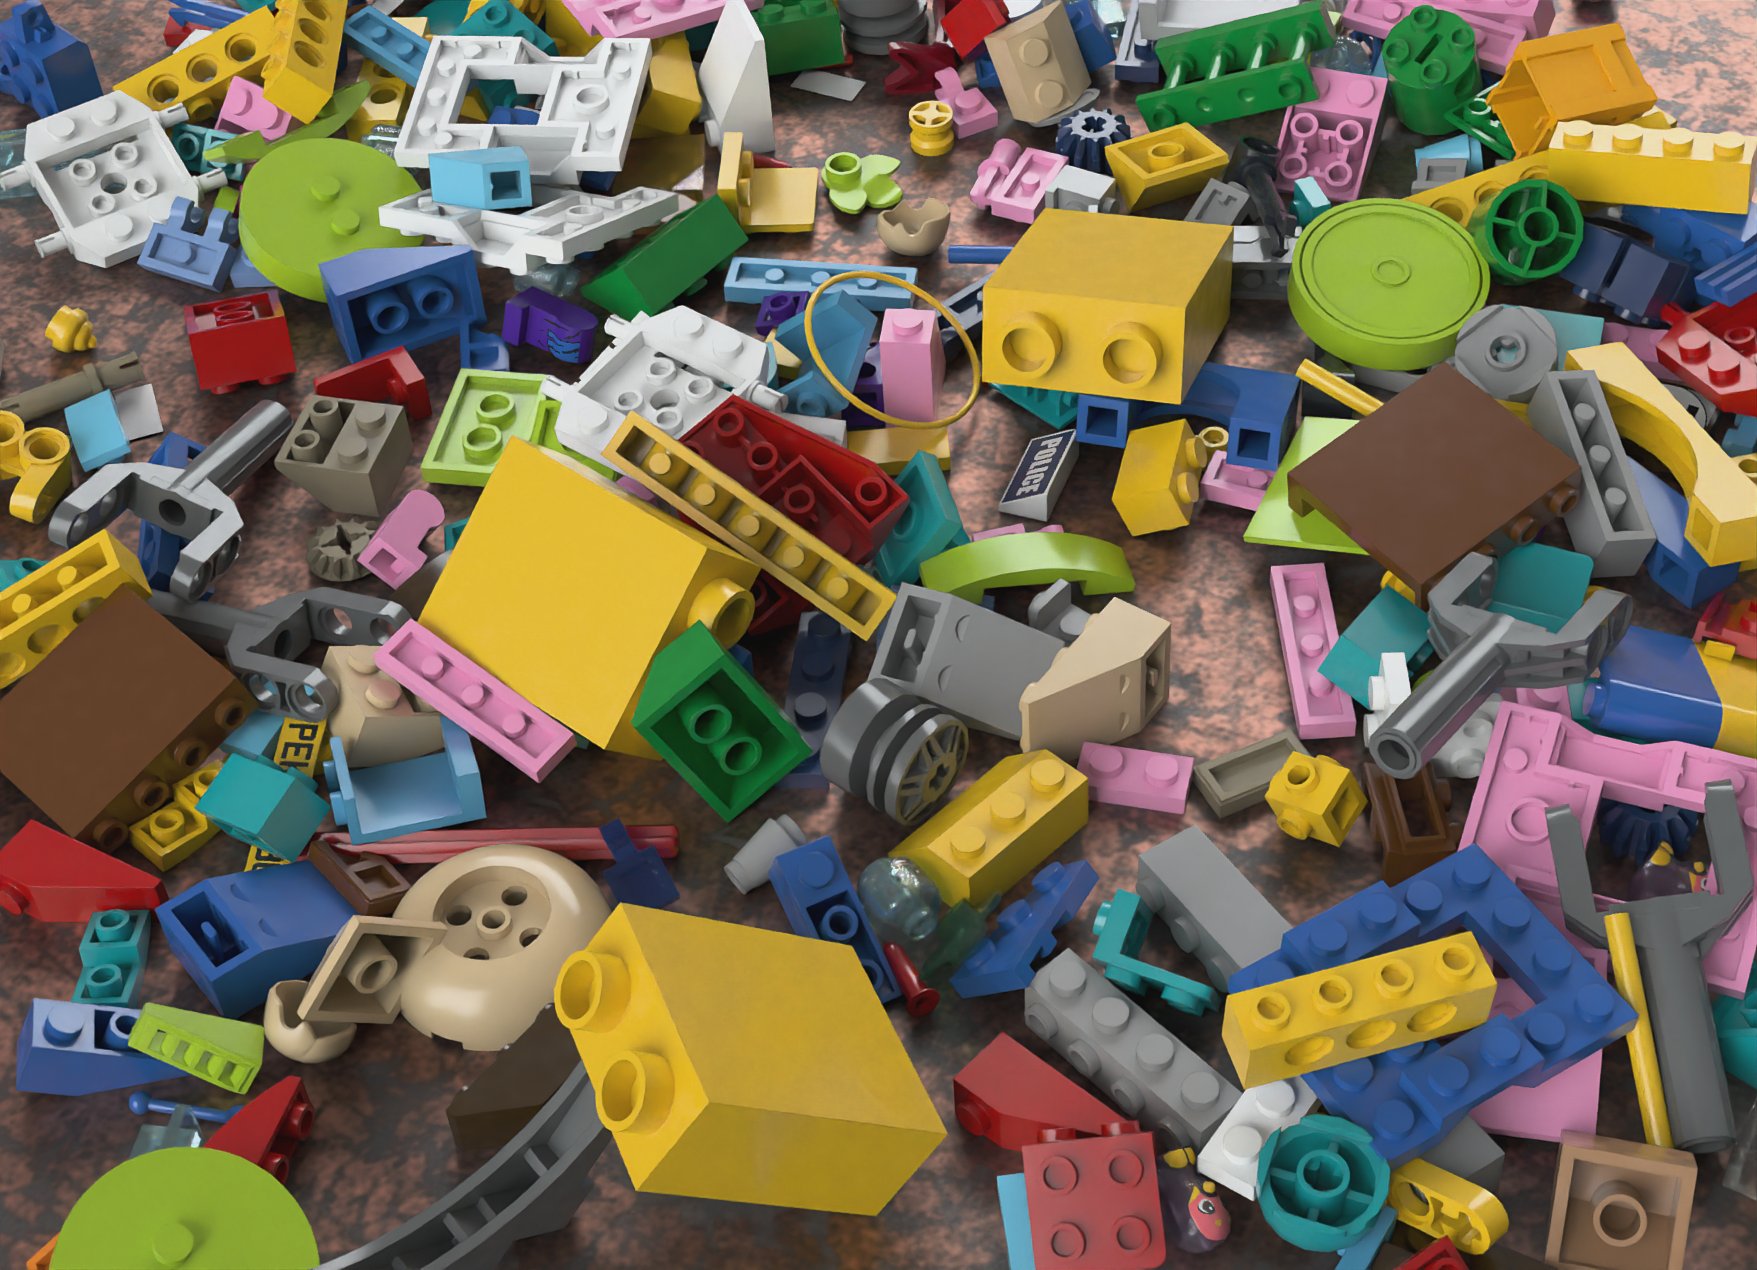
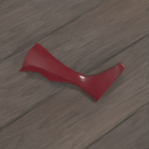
M933 0L932 12L936 32L933 45H920L905 41L890 42L887 45L890 58L901 64L896 71L884 78L883 88L887 94L900 95L935 92V90L942 88L941 83L935 77V72L948 67H952L957 72L954 57L956 50L942 29L940 20L962 0Z

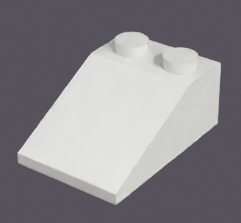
M727 0L696 77L699 95L703 101L697 121L699 123L704 122L710 147L717 146L721 156L724 134L727 132H743L745 151L752 150L756 154L774 151L775 140L764 38L744 0Z

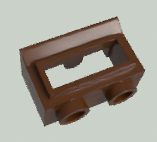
M1431 761L1414 777L1408 779L1395 778L1385 773L1377 765L1368 762L1363 764L1361 790L1368 800L1364 808L1372 807L1370 834L1373 844H1383L1384 855L1381 880L1388 887L1396 886L1458 851L1463 832L1459 822L1449 823L1446 812L1451 810L1449 783L1446 778L1436 779ZM1421 800L1430 836L1410 837L1401 802Z

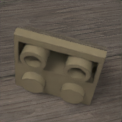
M311 395L275 458V467L332 511L380 517L414 451L404 406Z

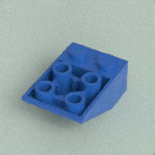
M310 860L207 878L155 908L172 953L223 1018L232 1020L237 1019L266 1001L269 990L277 982L301 980L314 972L339 930L353 915H360Z

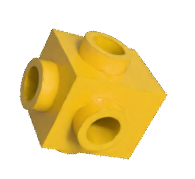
M1295 751L1291 753L1283 768L1273 776L1269 790L1264 796L1277 816V825L1284 832L1297 839L1305 840L1309 836L1338 847L1341 846L1368 802L1350 769L1344 768L1336 760L1325 755H1317L1314 758Z

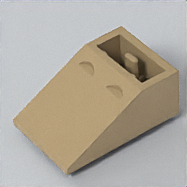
M1114 597L1099 614H1092L1085 623L1081 635L1069 648L1063 647L1057 653L1051 668L1038 682L1030 683L1021 696L1019 702V711L1022 712L1020 747L1023 749V753L1047 749L1067 763L1080 757L1083 742L1110 745L1139 733L1169 699L1171 623L1117 597Z
M329 646L321 668V672L333 682L339 694V704L328 715L326 725L332 737H341L347 767H375L418 758L444 748L439 717L443 714L376 666L373 654L382 646ZM314 690L312 697L315 703L323 705L321 697Z

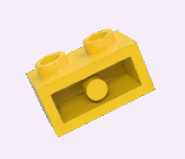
M1186 419L1129 432L1112 502L1132 537L1162 530H1173L1178 527L1187 526L1190 523L1194 502H1197L1199 498L1198 485L1202 468L1207 464V451L1204 442L1200 437H1195Z

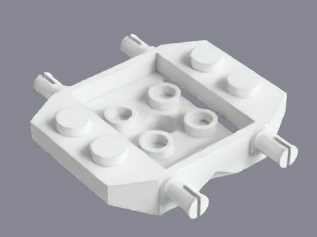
M117 90L27 125L25 161L21 162L22 165L1 172L0 185L4 191H7L10 188L30 182L32 187L37 189L43 202L52 211L60 231L34 240L42 258L68 248L69 252L73 253L77 260L108 268L141 254L154 222L166 225L170 216L171 206L177 196L193 200L195 202L194 207L202 209L201 202L205 201L204 193L228 185L226 175L221 167L198 177L195 175L191 177L167 137L165 128L189 120L188 113L181 102L157 112L155 110L152 112L150 107ZM133 135L137 139L131 143H118L110 151L95 157L77 159L64 169L55 171L53 166ZM112 183H121L127 186L124 191L117 194L103 191L106 186Z
M683 305L643 320L640 324L630 323L615 314L611 315V319L608 318L605 323V332L622 341L577 385H569L553 375H548L547 379H544L541 384V393L562 403L555 425L558 442L635 481L637 480L600 455L631 410L642 415L678 440L732 394L759 407H764L777 415L782 414V411L786 409L788 404L787 395L767 387L770 360L767 344ZM665 354L735 388L729 392L714 385L710 378L695 376L676 367L670 359L660 357ZM666 403L677 404L674 408L665 407L656 410L657 407Z

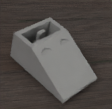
M902 582L867 682L874 678L888 679L913 693L922 704L938 707L943 714L954 716L961 720L966 727L1020 741L1022 736V712L1019 711L1021 696L1030 683L1038 682L1051 668L1055 656L1063 647H1066V642L957 596Z

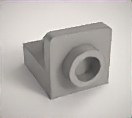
M1211 178L1183 221L1240 226L1243 220L1254 223L1259 215L1249 190L1236 182L1225 184Z
M1062 578L1046 592L1038 593L1028 609L1029 627L1065 641L1068 648L1081 635L1085 623L1091 616V614L1071 604V584Z

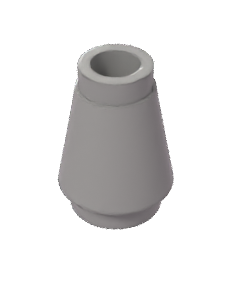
M783 814L776 820L769 818L733 857L732 861L724 867V870L738 890L746 894L752 888L755 889L770 881L768 871L776 856L808 844L809 841L798 825L786 814Z

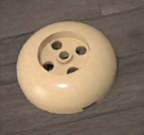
M501 844L480 847L453 856L438 864L423 875L408 890L392 918L442 922L448 929L441 943L422 959L409 949H401L396 954L397 970L394 978L402 992L401 1014L412 1026L426 1036L433 1039L436 1034L446 1039L462 1042L463 1048L467 1050L499 1051L505 1045L514 1043L535 1022L539 1012L547 1004L554 1002L553 989L555 988L559 971L567 958L576 951L584 950L612 914L610 905L602 890L582 868L572 861L554 852L527 845ZM539 935L531 944L526 947L524 946L523 940L526 937ZM475 955H478V956H479V960H477V959H470V957H473V956H475Z

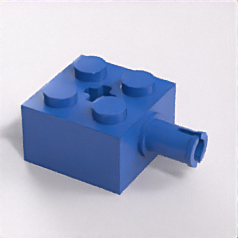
M1751 201L1747 215L1624 204L1621 211L1623 213L1620 216L1622 222L1629 223L1654 236V248L1703 271H1707L1757 241V203ZM1696 293L1693 299L1705 307L1716 302L1699 293Z

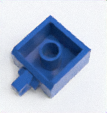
M26 0L24 3L11 8L13 17L0 23V58L9 69L12 78L9 81V87L14 97L20 103H27L44 119L104 96L89 46L86 42L51 20L44 5L38 0Z

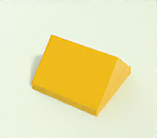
M1188 122L1105 147L1106 158L1129 213L1202 191L1211 178L1218 179L1229 163L1228 154Z

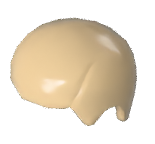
M935 198L926 199L924 205L919 209L910 208L904 199L892 211L884 210L877 216L876 229L883 243L889 249L907 256H924L931 254L944 243L949 229L951 211L947 204Z
M300 980L277 982L269 990L264 1011L263 1027L266 1040L282 1055L302 1063H319L338 1058L354 1040L357 1029L354 1022L302 1020L296 1012L309 982Z

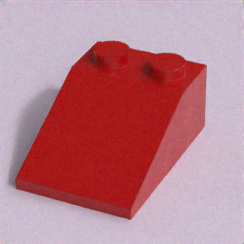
M276 289L183 307L200 390L211 388V393L213 394L228 393L239 389V383L259 379L260 384H274L288 379L287 373L297 372L285 314Z

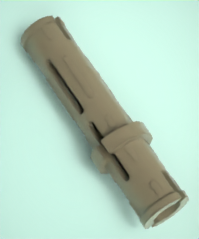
M135 351L128 355L95 367L92 363L83 365L84 371L0 400V410L12 412L19 416L23 423L67 408L109 389L111 392L138 381H145L146 377Z

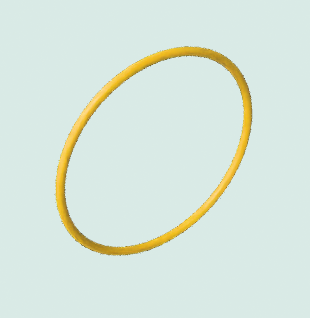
M851 271L829 278L818 286L811 295L804 318L805 335L810 352L829 383L857 408L886 423L903 428L921 430L937 429L955 423L972 408L979 393L981 379L980 366L975 349L957 319L927 292L905 280L888 274L873 271ZM854 278L882 280L903 287L931 304L957 331L971 359L973 386L965 405L957 413L942 420L913 422L884 414L851 394L827 368L814 341L812 314L821 294L838 282Z

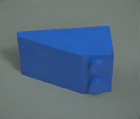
M470 245L362 249L318 264L336 337L351 364L402 345L408 352L459 334L460 320L462 319L473 322L474 328L488 324L473 250Z

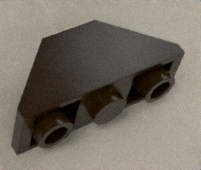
M554 1002L547 1004L539 1012L535 1022L514 1043L505 1045L498 1052L493 1063L472 1084L461 1088L454 1096L451 1105L445 1110L455 1145L464 1151L508 1144L554 1096L582 1058L571 1031L559 1020Z

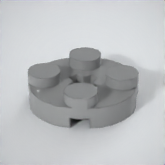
M1502 304L1486 307L1472 315L1463 324L1457 336V346L1455 349L1456 370L1494 399L1521 402L1534 396L1545 372L1556 371L1559 361L1555 332L1547 319L1530 307L1519 305L1520 309H1503ZM1501 345L1507 350L1514 346L1519 348L1515 353L1516 359L1509 363L1495 361L1497 359L1495 349Z

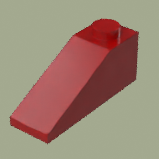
M32 819L0 851V904L13 914L19 915L24 912L43 922H89L92 912H105L112 909L125 911L149 910L151 923H160L155 908L170 900L161 879Z
M1001 1032L953 1078L955 1114L960 1123L972 1134L977 1136L984 1134L1001 1148L1022 1152L1021 1146L1038 1143L1036 1132L1038 1130L1075 1127L1076 1139L1101 1137L1100 1124L1127 1121L1004 1032Z

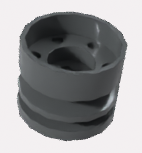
M837 0L844 42L853 50L864 54H889L887 45L890 42L905 41L917 44L926 36L930 26L926 0Z
M874 678L859 686L845 700L834 716L822 746L820 756L821 771L829 782L856 798H867L868 802L881 813H887L893 820L903 826H913L927 819L944 802L956 784L965 764L969 747L968 729L961 720L952 715L943 714L934 705L922 704L913 693L888 679Z

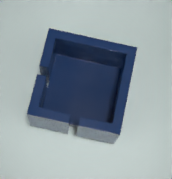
M1585 222L1583 226V240L1576 256L1562 269L1559 276L1575 284L1571 291L1572 293L1597 304L1602 302L1614 307L1613 313L1636 324L1642 322L1659 329L1661 323L1665 322L1660 317V311L1665 304L1670 306L1669 302H1676L1686 312L1688 311L1697 293L1694 278L1705 271L1625 233Z

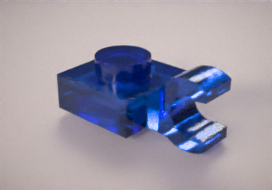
M619 818L598 828L616 862V865L604 870L602 874L618 904L622 902L661 910L681 899L654 845L637 852Z

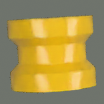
M924 101L911 108L909 111V125L913 130L910 134V142L914 152L924 156H939L952 149L954 145V132L950 127L953 124V110L949 105L939 101Z

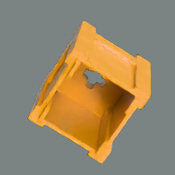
M1619 22L1519 42L1513 52L1514 57H1511L1505 68V75L1498 87L1492 88L1485 102L1487 106L1490 105L1493 113H1497L1516 152L1513 160L1547 150L1558 122L1583 120L1595 125L1617 126L1640 118L1645 111H1650L1653 108L1658 97L1651 84H1647L1625 42L1627 37Z

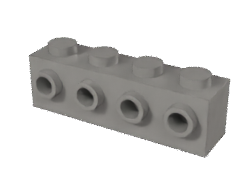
M1595 370L1545 372L1526 411L1532 429L1582 466L1580 499L1575 508L1564 516L1575 551L1592 559L1594 570L1591 578L1635 575L1645 557L1651 551L1657 537Z
M1067 948L1036 972V976L1028 988H1025L1024 1015L1026 1025L1116 1102L1126 1113L1135 1120H1139V1123L1145 1129L1155 1131V1137L1170 1151L1183 1149L1188 1160L1187 1165L1199 1175L1200 1172L1197 1171L1198 1155L1243 1093L1070 948ZM1191 1147L1194 1151L1196 1158L1194 1165L1189 1162L1184 1148Z

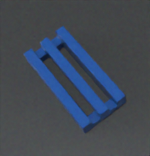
M1757 241L1696 276L1694 280L1697 293L1729 307L1756 293Z

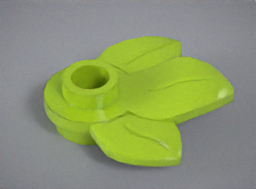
M841 152L830 156L822 169V182L830 189V201L841 211L857 214L863 210L866 204L873 208H886L898 203L903 198L902 190L890 178L900 167V161L895 158L876 154L860 159L853 153Z

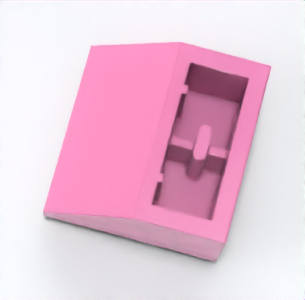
M234 75L214 130L238 135L260 130L265 143L305 125V123L262 98L264 85ZM318 114L316 115V117H315L312 121H314V120H316V119L319 118ZM257 162L246 164L244 177H247Z

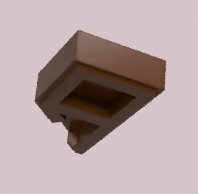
M317 840L310 844L307 858L361 916L378 917L395 912L402 898L412 887L383 856L362 851L360 858L334 852L330 848L329 842Z

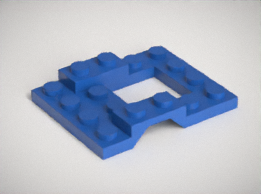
M1476 843L1467 846L1392 888H1389L1381 880L1283 933L1280 949L1230 975L1228 991L1234 994L1434 941L1463 925L1468 931H1472L1475 939L1534 1001L1536 1006L1509 1020L1504 1013H1501L1443 1047L1435 1039H1430L1300 1075L1333 1116L1352 1122L1368 1132L1374 1139L1373 1142H1369V1145L1382 1161L1386 1158L1390 1173L1437 1146L1474 1107L1512 1085L1535 1088L1634 1030L1639 1017L1632 1007Z

